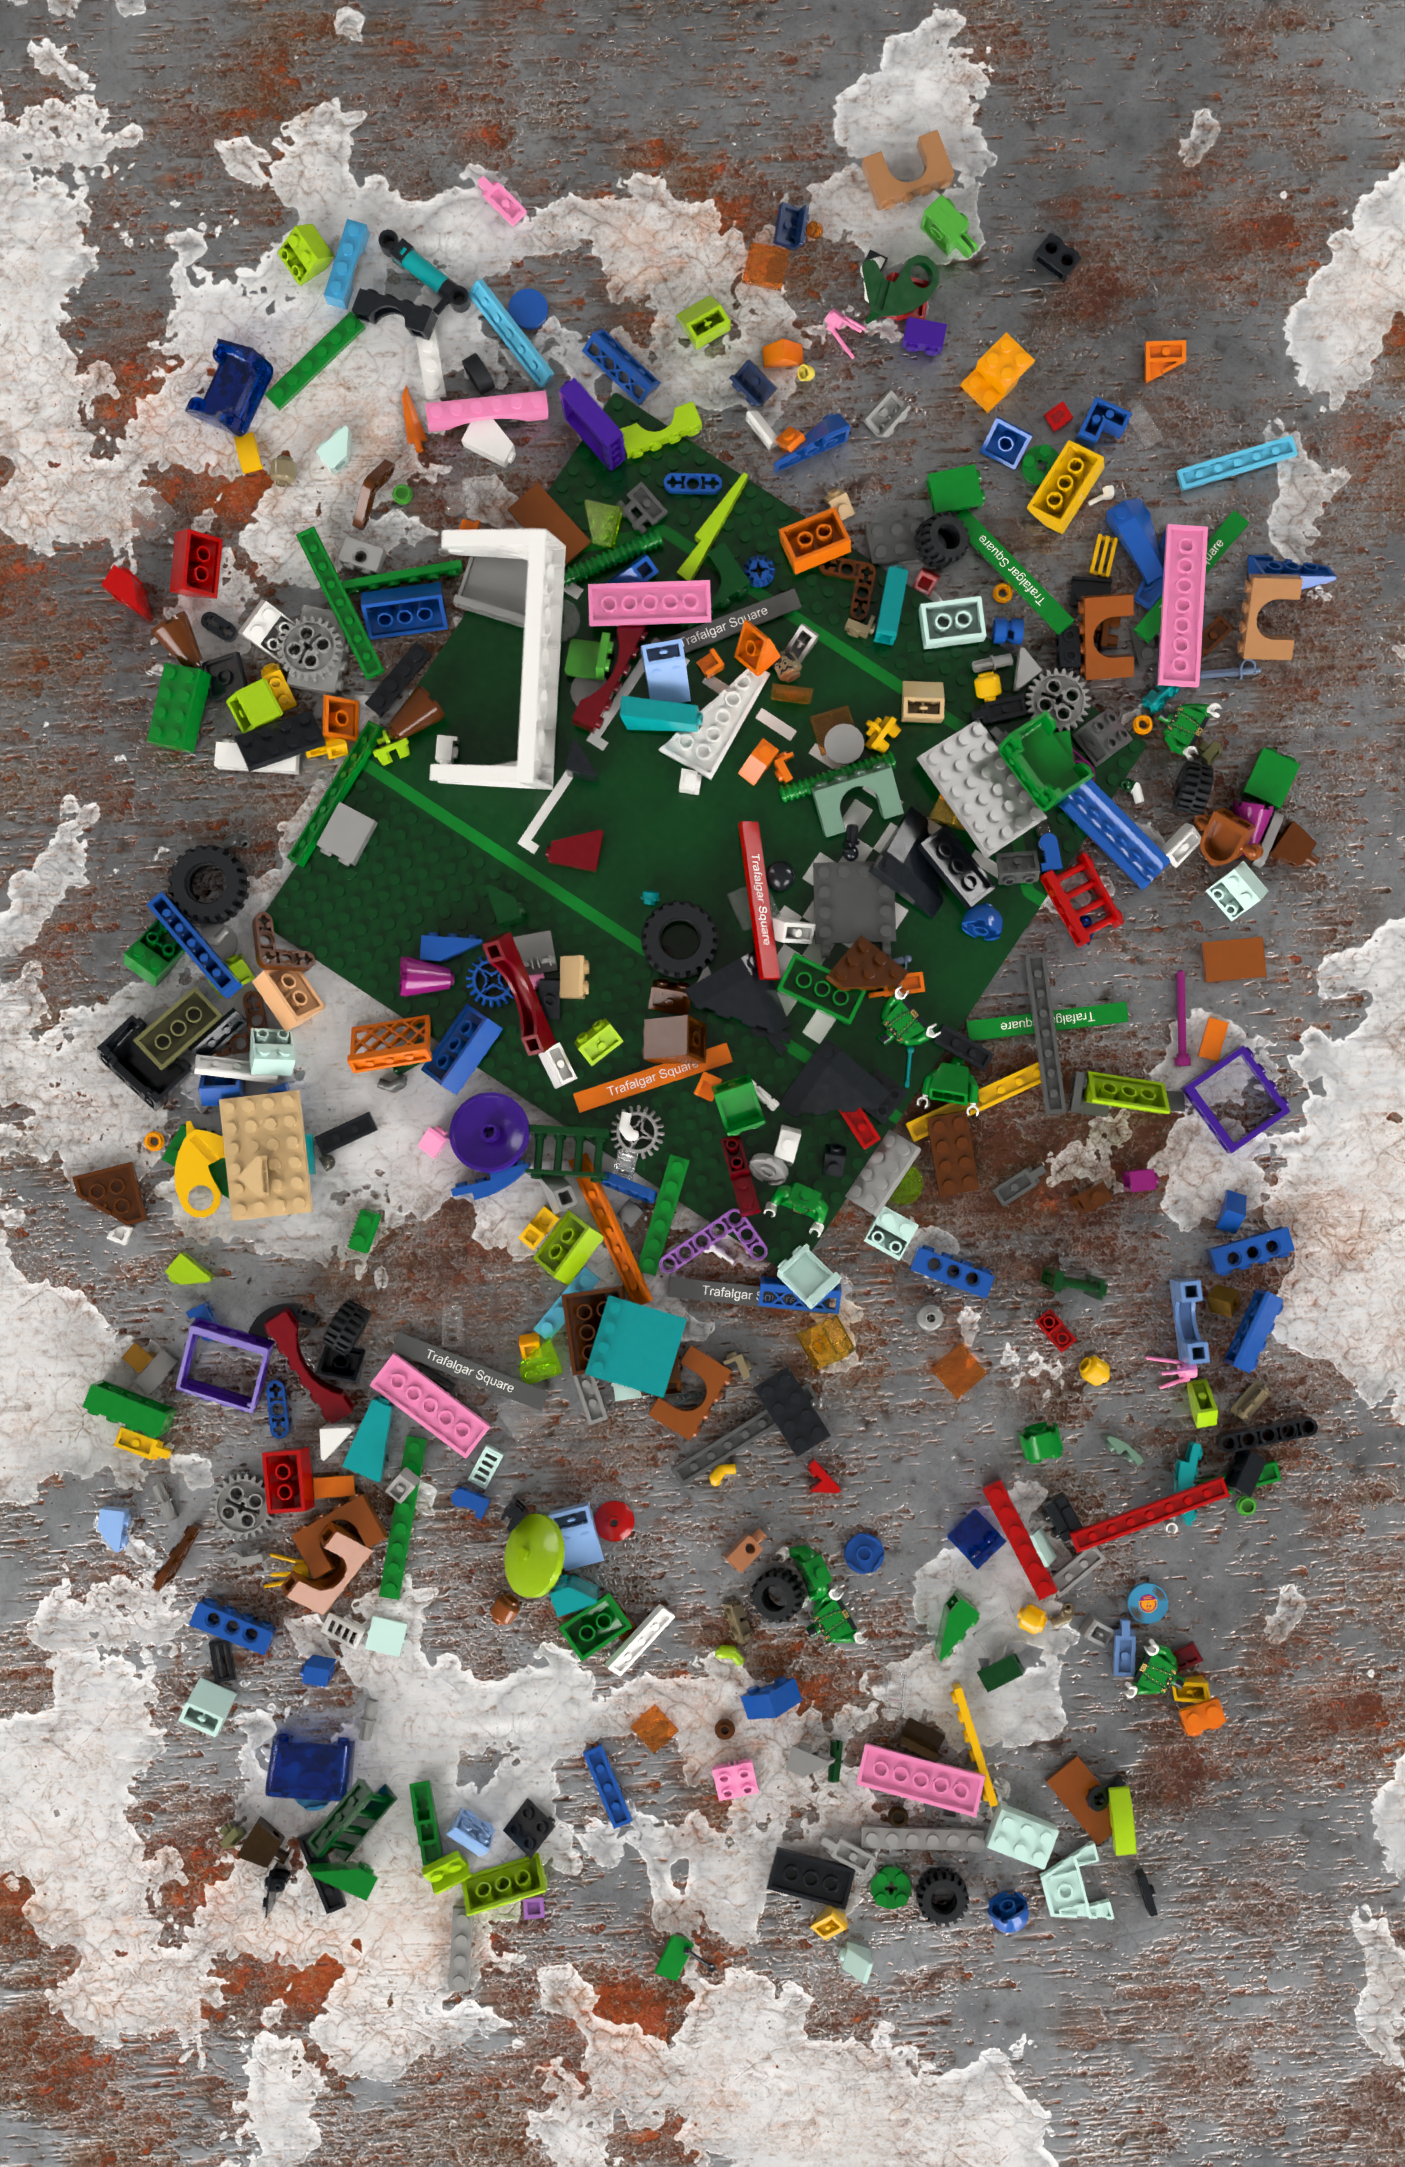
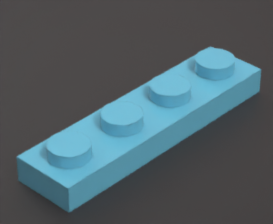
M584 1267L562 1294L591 1290L600 1278ZM562 1295L533 1329L548 1342L565 1323Z

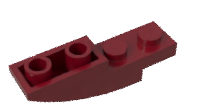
M740 1134L720 1139L741 1218L760 1213V1206Z

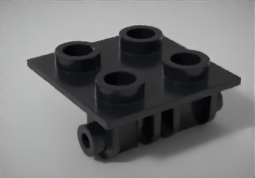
M876 1068L870 1075L891 1092V1095L879 1109L870 1110L869 1107L862 1108L882 1124H885L909 1092Z
M527 1798L503 1831L531 1859L556 1827L554 1825L555 1819L551 1816L547 1817Z
M278 1863L275 1864L272 1870L270 1869L269 1876L265 1878L264 1889L267 1890V1897H264L262 1909L266 1910L265 1918L268 1917L275 1905L276 1892H282L291 1877V1872L288 1869L278 1868Z

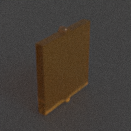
M656 1704L645 1713H641V1717L630 1726L653 1753L658 1751L664 1744H668V1740L679 1731Z

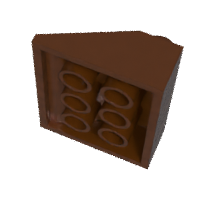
M624 1285L562 1294L573 1376L585 1374L608 1296L626 1300Z

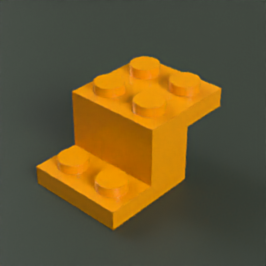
M1006 332L978 360L975 370L960 384V387L989 414L1017 385L1019 378L1034 364L1035 360Z

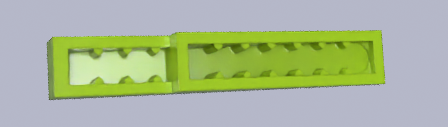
M743 472L695 534V541L698 545L677 571V578L681 581L694 580L707 556V552L711 549L748 481V474Z

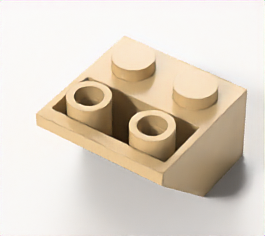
M903 681L901 722L942 723L945 703L943 682Z
M584 955L560 957L561 999H585V994H589V982L585 981V975L589 974V962Z

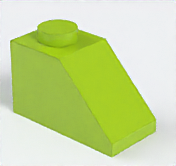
M186 1252L180 1253L165 1271L169 1275L167 1278L176 1285L178 1283L182 1285L210 1282L216 1278Z
M1207 1378L1187 1382L1190 1408L1196 1428L1217 1425L1218 1409Z

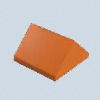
M744 620L734 657L756 676H760L781 656L769 637L748 620Z
M323 695V737L356 741L358 739L359 701Z

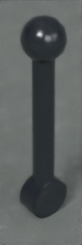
M690 1947L684 1948L685 1955H690L705 1965L709 1972L715 1971L716 1966L713 1963H708L693 1953Z

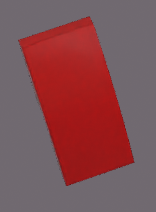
M1051 1308L1035 1320L1036 1324L1061 1354L1077 1341Z

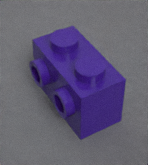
M907 317L901 348H906L910 352L923 351L932 356L941 355L947 324Z

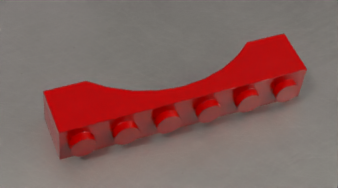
M1001 1477L982 1486V1490L1039 1601L1057 1593L1058 1588L1048 1568L1044 1567L1029 1537L1030 1535Z

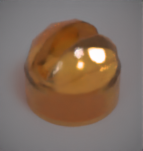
M811 221L806 227V235L812 239L822 236V225L816 221Z

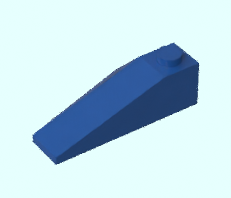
M1248 555L1247 558L1248 579L1249 574L1298 575L1303 579L1302 590L1335 581L1337 578L1329 566L1307 562L1303 563V565H1298L1292 562L1291 559H1285L1284 562L1273 560L1274 556Z

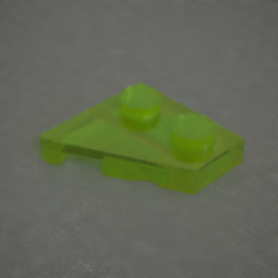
M585 500L584 503L593 544L613 548L623 508Z
M547 1337L545 1342L530 1354L529 1358L524 1359L518 1365L523 1382L533 1384L563 1373L551 1337Z

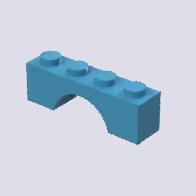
M350 219L346 221L324 292V297L329 305L345 310L348 308L353 292V276L356 264L361 254L365 253L370 236L366 224Z

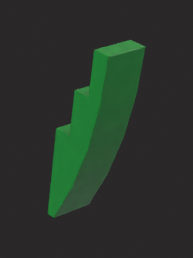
M430 1780L409 1784L414 1825L417 1829L423 1866L443 1857Z

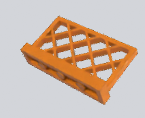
M430 1015L352 1027L350 1055H347V1062L352 1072L359 1073L432 1061V1053L430 1051ZM425 1022V1026L419 1031L414 1028L417 1024ZM399 1026H405L406 1028L400 1034L395 1031ZM386 1029L387 1031L381 1037L376 1035L379 1030ZM410 1031L416 1033L410 1040L405 1038ZM366 1032L367 1035L361 1040L357 1038V1033ZM391 1034L396 1036L390 1043L385 1041ZM372 1037L375 1038L376 1041L370 1047L365 1044ZM420 1037L424 1039V1043L414 1044ZM401 1040L406 1043L403 1046L394 1047ZM381 1043L386 1046L384 1049L375 1050ZM361 1047H364L365 1049H367V1050H366L365 1052H363V1053H357V1054H356V1052H357Z

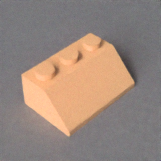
M288 959L283 961V963L291 964V961ZM264 970L252 982L285 1031L301 1025L326 1008L301 971Z

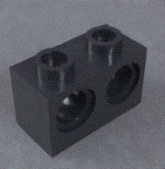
M1049 233L1035 251L1032 260L1064 284L1079 265L1082 257L1079 256L1077 250L1066 246L1060 237ZM1051 248L1055 253H1048L1046 249ZM1066 260L1070 263V265L1066 266L1062 263V261Z
M1069 626L1059 635L1055 632L1058 672H1061L1063 668L1066 671H1077L1081 666L1079 626Z

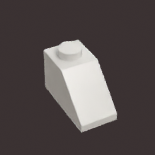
M772 917L776 941L812 944L816 924Z

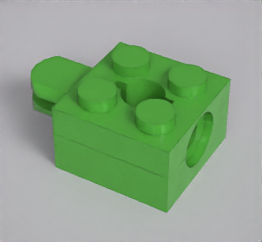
M941 195L924 210L920 228L946 256L957 248L965 258H969L972 253L978 250L976 242L967 234L969 227L967 217L955 209L953 202L949 198L946 199Z

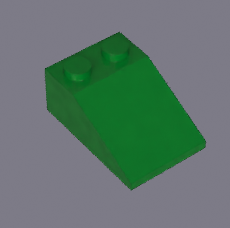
M610 1592L598 1598L596 1604L577 1610L559 1623L560 1631L581 1662L632 1627Z
M349 1861L307 1864L306 1866L311 1876L365 1901L368 1900L378 1879L371 1865L360 1861L359 1864Z

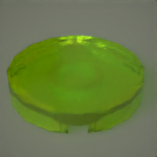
M910 1166L889 1199L898 1204H909L915 1201L921 1195L923 1188V1179L920 1172Z

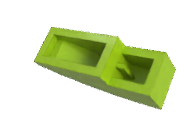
M1129 1786L1108 1788L1110 1825L1112 1827V1841L1116 1856L1137 1854Z

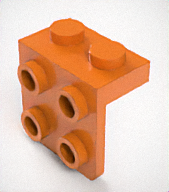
M1217 1697L1178 1710L1181 1721L1178 1722L1179 1726L1188 1736H1198L1203 1733V1730L1209 1728L1217 1729L1227 1722Z

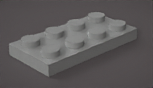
M889 1129L845 1197L877 1217L922 1149Z

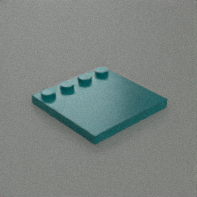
M609 1295L585 1375L664 1398L687 1319Z

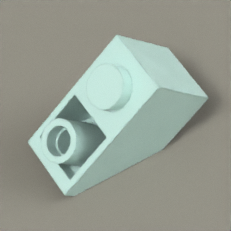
M346 425L343 428L336 429L333 436L328 441L320 443L317 448L318 450H316L318 457L334 475L350 462L352 434Z

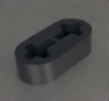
M206 612L202 615L201 624L207 631L225 642H233L237 638L238 631L232 623L214 612ZM207 619H213L218 624L217 627L212 624L208 626ZM222 627L226 630L230 629L232 635H226L225 637V633L221 630Z

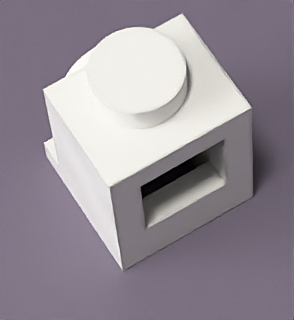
M437 735L435 760L438 763L451 765L454 763V758L457 759L458 746H455V744L460 743L459 738Z
M682 768L679 792L699 795L702 775H699L696 770Z

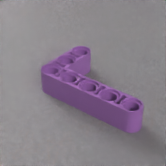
M731 1208L664 1254L659 1262V1267L665 1273H672L732 1231L754 1260H762L767 1256V1246L747 1217H742L737 1223L730 1220L729 1216L732 1212L740 1214L739 1208ZM717 1223L724 1226V1232L721 1234H716L713 1231V1226ZM743 1229H750L753 1235L750 1239H744L741 1236ZM699 1235H704L707 1237L708 1242L706 1245L701 1246L696 1242V1238ZM757 1245L764 1248V1253L760 1256L755 1255L752 1251ZM688 1247L691 1250V1255L683 1257L680 1254V1249ZM664 1259H672L674 1266L666 1268L663 1265Z

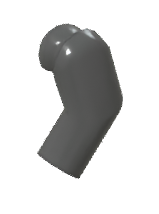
M234 833L220 843L225 850L234 845L246 849L250 847L251 839L247 835Z
M399 1074L391 1082L380 1078L377 1087L396 1093L405 1088L408 1079L403 1074Z

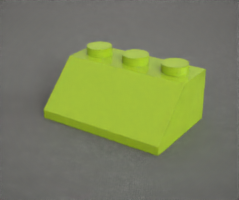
M567 1210L533 1259L554 1278L569 1286L604 1236L573 1212Z

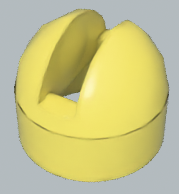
M802 364L798 368L797 376L799 380L807 382L814 378L815 370L810 365Z

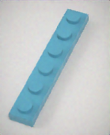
M477 280L468 292L469 297L539 388L545 387L555 373L484 280Z
M1291 435L1176 471L1181 491H1185L1296 457L1298 452Z

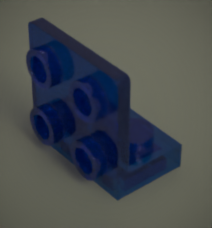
M973 1509L947 1535V1538L967 1557L977 1570L1007 1542L977 1509Z

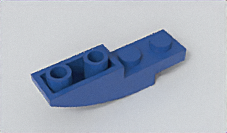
M521 1160L517 1161L513 1167L500 1172L489 1173L490 1180H487V1177L475 1179V1184L468 1185L467 1181L455 1184L456 1188L451 1189L452 1196L472 1192L474 1200L490 1196L516 1182L525 1174V1168L529 1169L531 1165L530 1163L525 1164V1161Z

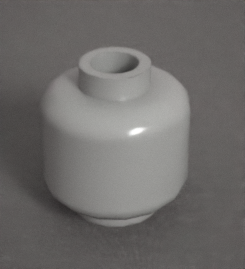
M924 1304L917 1310L916 1320L923 1329L933 1331L941 1326L943 1313L934 1304Z

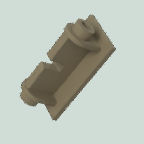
M1255 1379L1229 1410L1246 1423L1271 1392L1264 1384Z
M735 1599L731 1601V1604L722 1603L724 1609L722 1611L723 1616L729 1623L731 1638L737 1643L744 1644V1641L752 1638V1631L747 1619L740 1622V1618L746 1616L742 1602Z

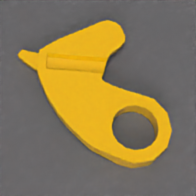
M186 1121V1137L179 1149L175 1164V1190L185 1212L193 1217L205 1218L215 1213L221 1205L222 1193L208 1166L219 1159L225 1158L223 1136L197 1130L191 1121ZM198 1185L207 1186L213 1193V1203L205 1210H197L189 1202L190 1191Z

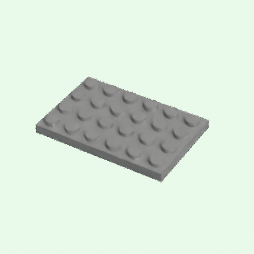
M980 719L970 723L917 758L986 859L1047 818L1002 759L998 747Z

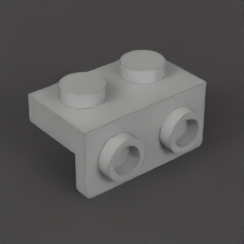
M888 390L862 421L877 438L889 437L895 431L894 427L906 419L908 416L907 412L911 407L904 405L892 390Z

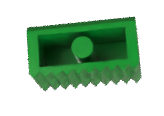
M368 1209L359 1210V1217L356 1218L355 1229L351 1233V1240L348 1241L349 1244L347 1246L350 1249L366 1254L370 1251L382 1214Z

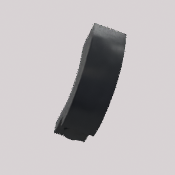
M281 1303L263 1311L254 1320L248 1333L271 1340L264 1329L266 1327L264 1324L268 1318L286 1307H289L299 1323L312 1327L318 1325L320 1317H316L315 1312L309 1310L301 1312L303 1305L301 1303Z

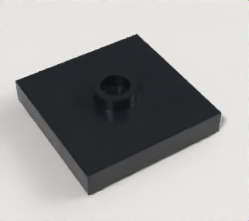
M236 651L201 663L203 671L212 675L208 689L211 702L215 703L230 698L236 691L248 686L240 652Z

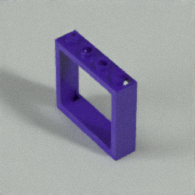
M575 377L572 380H566L559 390L564 419L607 469L612 472L626 460L623 433Z
M1244 1045L1235 1048L1180 1088L1223 1149L1229 1154L1238 1150L1291 1112L1288 1108V1101L1283 1096L1280 1097L1276 1091L1278 1089L1276 1084L1272 1080H1268L1263 1066L1255 1062L1253 1052L1248 1047L1245 1048ZM1241 1056L1276 1104L1279 1111L1239 1140L1233 1142L1195 1087Z
M197 1317L190 1325L175 1390L186 1393L185 1395L201 1397L205 1401L220 1403L224 1407H233L241 1412L254 1413L260 1402L275 1341ZM199 1336L263 1355L253 1397L189 1378Z

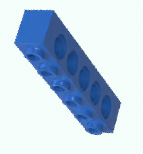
M161 891L146 904L221 995L229 999L244 986L188 918L178 910V907L173 904L168 895Z

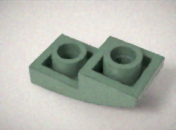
M1107 1433L1103 1435L1107 1440L1104 1444L1111 1452L1115 1451L1121 1454L1125 1450L1123 1455L1130 1464L1134 1462L1136 1465H1140L1144 1462L1142 1457L1122 1440Z

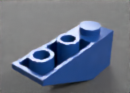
M643 554L605 584L647 582L659 571L648 555Z
M427 932V936L421 935L420 960L444 962L482 945L484 940L479 939V935H467V938H459V934L447 933V937H441L439 933Z

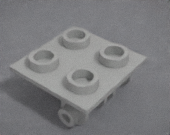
M551 930L513 937L528 975L558 970Z

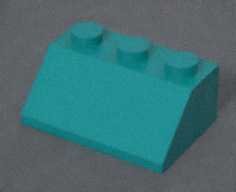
M567 1574L560 1575L549 1593L557 1617L596 1604L599 1587L573 1574L569 1576Z

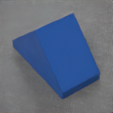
M1226 1190L1215 1226L1216 1229L1236 1234L1246 1217V1195Z

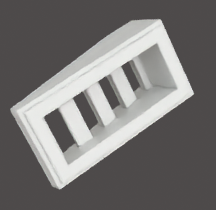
M329 1612L321 1632L347 1647L357 1650L366 1628ZM333 1620L336 1623L331 1631L328 1628ZM339 1624H341L343 1626L340 1633L338 1634L336 1633V1630ZM346 1628L350 1629L347 1637H344L343 1634ZM353 1632L357 1633L354 1641L350 1639Z

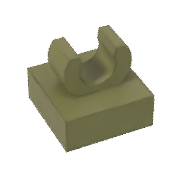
M1204 741L1198 746V749H1200L1198 752L1202 755V764L1211 766L1222 753L1221 745L1216 741L1211 746Z
M225 1824L219 1830L225 1837L220 1844L224 1849L234 1848L248 1832L243 1826L234 1828L232 1824L228 1826Z

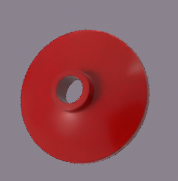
M620 1501L604 1503L598 1508L594 1517L597 1533L608 1541H621L628 1537L634 1528L635 1520L632 1510ZM612 1519H616L618 1521V1524L616 1526H612L610 1524V1521Z

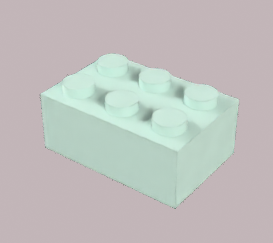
M981 596L924 603L918 609L924 649L983 642L987 636Z
M998 1802L984 1841L989 1849L1045 1870L1059 1830L1055 1823Z

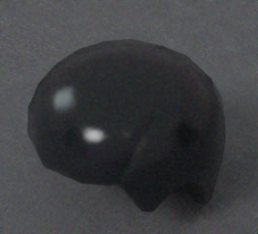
M775 861L765 871L767 885L774 891L783 892L795 883L796 871L793 865L787 861Z

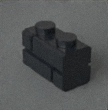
M1063 1492L1041 1504L1044 1508L1041 1510V1513L1046 1521L1050 1520L1054 1527L1051 1530L1056 1539L1060 1538L1063 1542L1071 1539L1070 1532L1083 1528Z

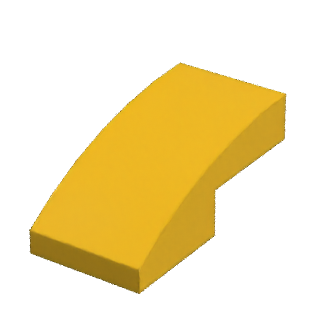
M250 432L234 437L242 472L246 474L263 469L254 433Z
M324 738L325 746L305 752L307 759L327 754L329 760L348 755L346 741L339 738Z
M545 1204L518 1238L534 1251L561 1217L558 1214L554 1215L552 1209Z

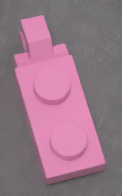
M484 176L477 181L478 186L483 191L481 194L484 199L512 227L527 214V210L499 182L493 181L490 183Z

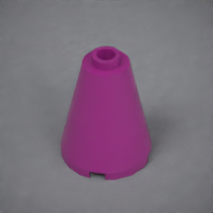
M1233 800V813L1257 826L1248 844L1260 843L1273 813L1274 806L1265 809L1266 805L1244 801L1241 802V805H1237L1238 801Z
M402 956L400 962L399 995L405 997L450 989V985H454V973H451V969Z

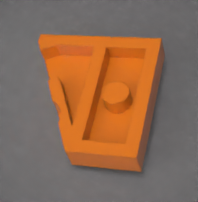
M1186 340L1146 341L1144 343V383L1150 382L1186 361Z

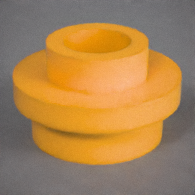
M1000 583L994 587L992 595L996 602L1004 604L1011 600L1013 591L1008 584ZM1004 591L1006 593V596L1001 597L999 595V592Z
M1142 714L1133 720L1132 727L1137 734L1145 735L1152 730L1153 722L1149 716ZM1139 722H1144L1145 728H1140Z
M152 1131L145 1136L144 1144L150 1151H159L165 1144V1138L160 1132ZM154 1137L158 1139L157 1145L152 1143Z

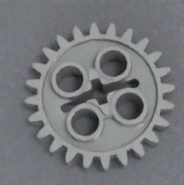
M303 616V622L296 618V625L293 626L291 623H288L289 631L283 629L285 636L278 637L282 641V643L277 644V647L281 649V651L277 652V655L282 657L279 662L281 665H284L283 668L286 672L289 671L292 677L296 675L299 681L304 676L306 682H309L310 677L317 682V676L319 675L324 680V673L327 672L329 675H332L331 667L337 669L335 661H342L337 656L343 654L342 649L339 648L343 646V643L338 641L341 636L339 633H336L337 630L334 626L330 628L331 624L329 621L324 623L321 617L317 622L314 616H311L310 621ZM307 632H312L310 638L304 639V635ZM328 643L326 649L320 650L322 644ZM295 648H300L298 654L292 655V651ZM316 659L315 665L308 666L310 660Z
M1057 668L1053 670V674L1049 670H1046L1045 676L1040 673L1038 675L1039 681L1033 679L1032 683L1034 686L1027 688L1031 693L1025 695V698L1030 699V701L1025 702L1026 706L1030 707L1027 713L1033 714L1030 720L1046 711L1042 710L1039 705L1040 702H1046L1049 705L1048 713L1056 721L1057 732H1062L1063 729L1069 731L1070 726L1076 729L1078 727L1077 723H1083L1082 717H1087L1088 715L1084 710L1091 707L1089 704H1086V702L1091 700V697L1085 696L1090 690L1082 688L1086 682L1079 683L1080 676L1073 678V671L1066 675L1065 668H1063L1061 673H1058ZM1055 684L1058 691L1051 692L1048 685ZM1069 692L1073 693L1076 700H1068L1066 694ZM1056 698H1059V699H1060V704H1059V705H1056V704H1055V703H1056V700H1055ZM1058 711H1065L1067 719H1061L1058 716Z
M241 1473L237 1474V1478L231 1475L229 1476V1481L226 1479L222 1480L223 1486H216L219 1492L212 1493V1496L216 1498V1500L210 1501V1504L215 1506L210 1512L216 1513L212 1520L219 1521L216 1528L224 1527L222 1533H225L227 1530L230 1531V1538L236 1534L237 1540H239L242 1534H244L247 1540L250 1537V1533L253 1537H256L258 1535L257 1530L263 1533L265 1531L263 1526L269 1527L271 1524L268 1520L275 1518L272 1514H267L265 1487L263 1486L264 1479L258 1482V1475H255L252 1479L250 1478V1473H246L244 1478ZM234 1488H239L242 1491V1497L234 1495ZM253 1496H258L261 1499L260 1505L253 1503ZM242 1502L245 1503L246 1509H244V1510L241 1509V1508H242V1505H240V1504H241ZM226 1507L233 1508L234 1516L227 1515ZM245 1515L252 1516V1524H248L245 1521Z

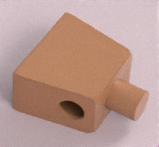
M760 1528L751 1536L745 1533L722 1556L736 1571L742 1573L762 1552L763 1548L760 1544L767 1536ZM747 1544L751 1545L749 1551L745 1550Z

